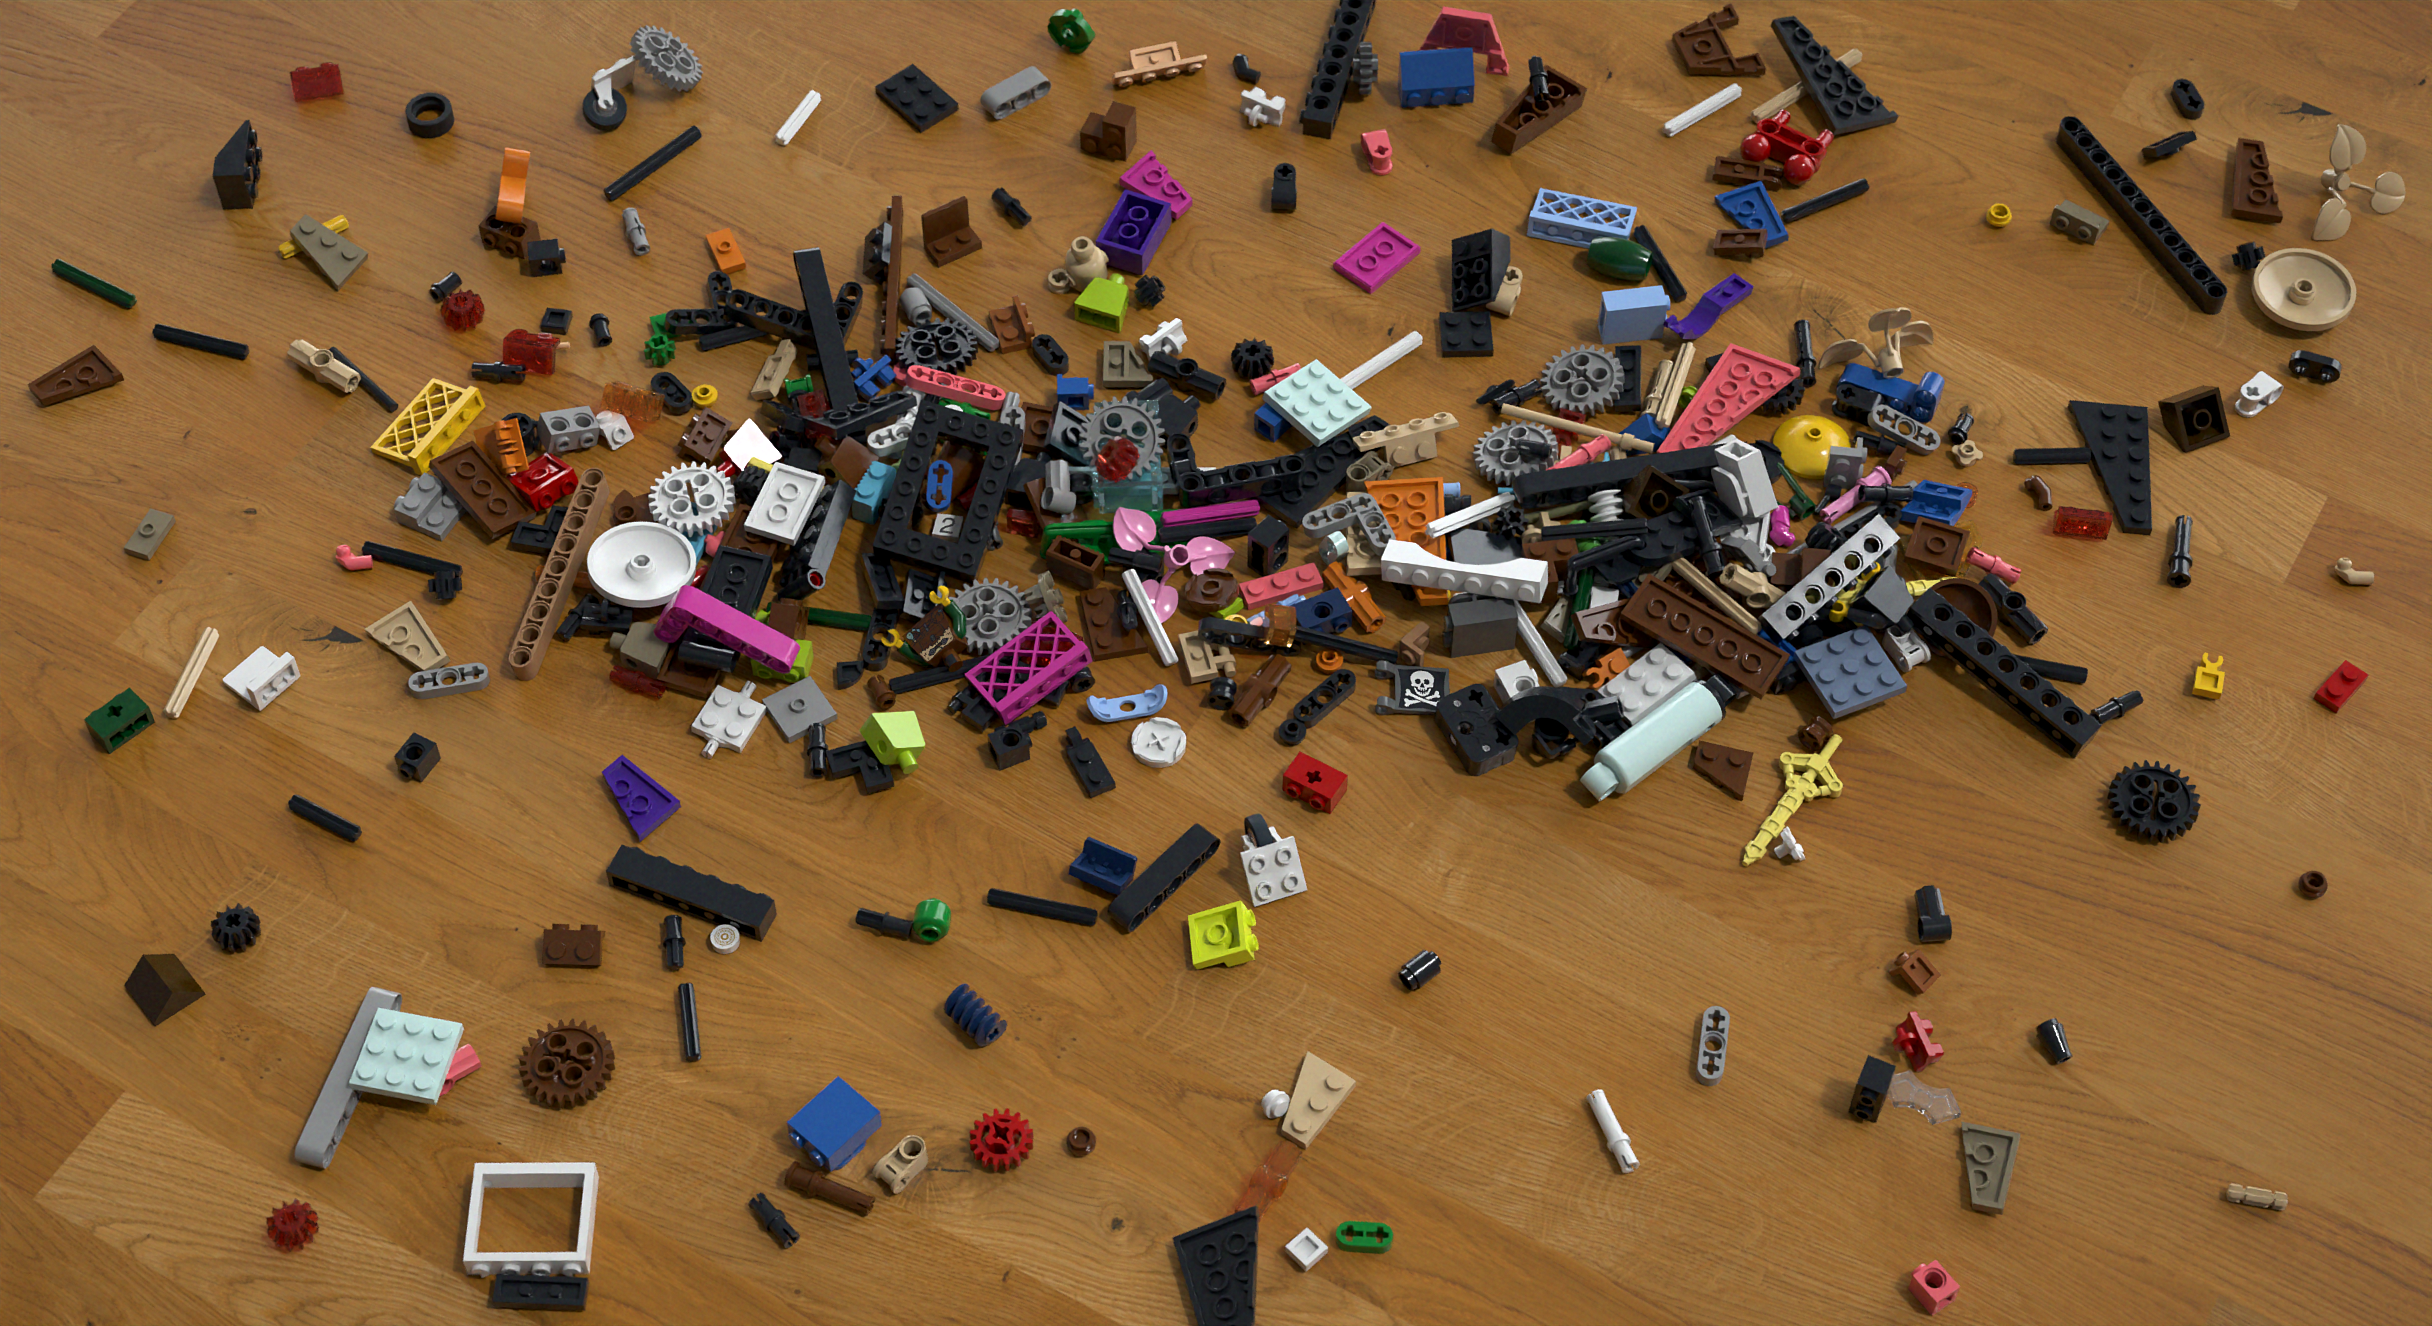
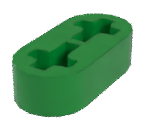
M1345 1221L1337 1228L1336 1244L1341 1250L1346 1252L1382 1254L1389 1251L1392 1247L1393 1231L1384 1223ZM1347 1232H1353L1352 1241H1346ZM1377 1234H1383L1382 1243H1377Z

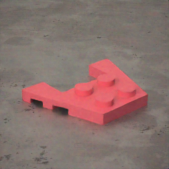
M1443 7L1418 51L1439 50V47L1446 49L1472 47L1473 53L1488 55L1486 73L1508 76L1509 65L1492 15Z

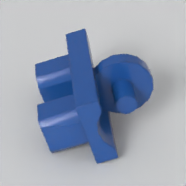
M887 355L875 364L871 358L865 361L861 358H856L852 362L855 370L851 372V375L856 379L853 383L857 396L860 394L869 402V399L876 397L880 392V389L873 383L875 380H878L885 388L895 381L897 375L889 366L891 359Z

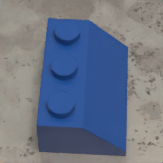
M1472 47L1400 52L1398 92L1401 108L1473 103L1475 82Z

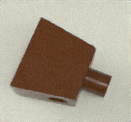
M823 435L814 445L823 454L817 465V470L825 477L829 485L841 479L852 488H857V484H860V480L865 476L864 473L869 469V465H872V461H878L879 459L875 453L849 436L832 442L826 435Z

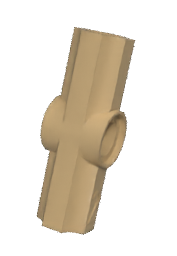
M296 339L290 344V349L287 352L288 358L312 372L318 382L330 383L345 393H352L358 388V383L361 380L360 374L334 359L332 352L329 350L317 349L304 340Z
M1729 563L1724 567L1720 575L1721 584L1746 597L1747 605L1752 608L1763 607L1768 610L1786 594L1768 583L1767 576L1764 573H1751L1737 564Z

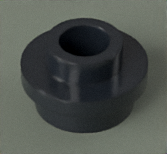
M1296 719L1286 720L1279 727V736L1287 745H1298L1306 737V726Z

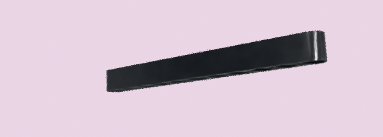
M2073 116L2064 117L2060 122L2056 136L2057 145L2200 310L2208 315L2220 313L2227 295L2226 286L2081 120Z

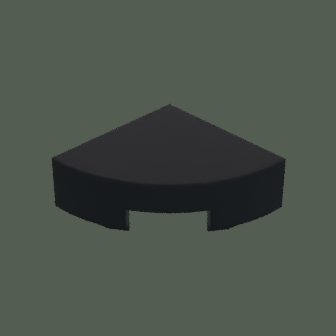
M864 660L837 662L838 690L849 688L860 680L864 672Z

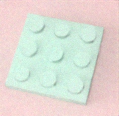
M1317 359L1265 391L1262 398L1317 447L1368 415L1372 408Z
M378 1008L349 1082L351 1089L436 1105L464 1030L462 1023Z

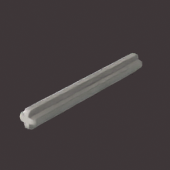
M913 273L907 278L908 287L920 288L928 302L953 323L959 321V327L966 324L967 330L972 329L973 335L977 337V342L988 351L993 352L999 347V339L919 275Z

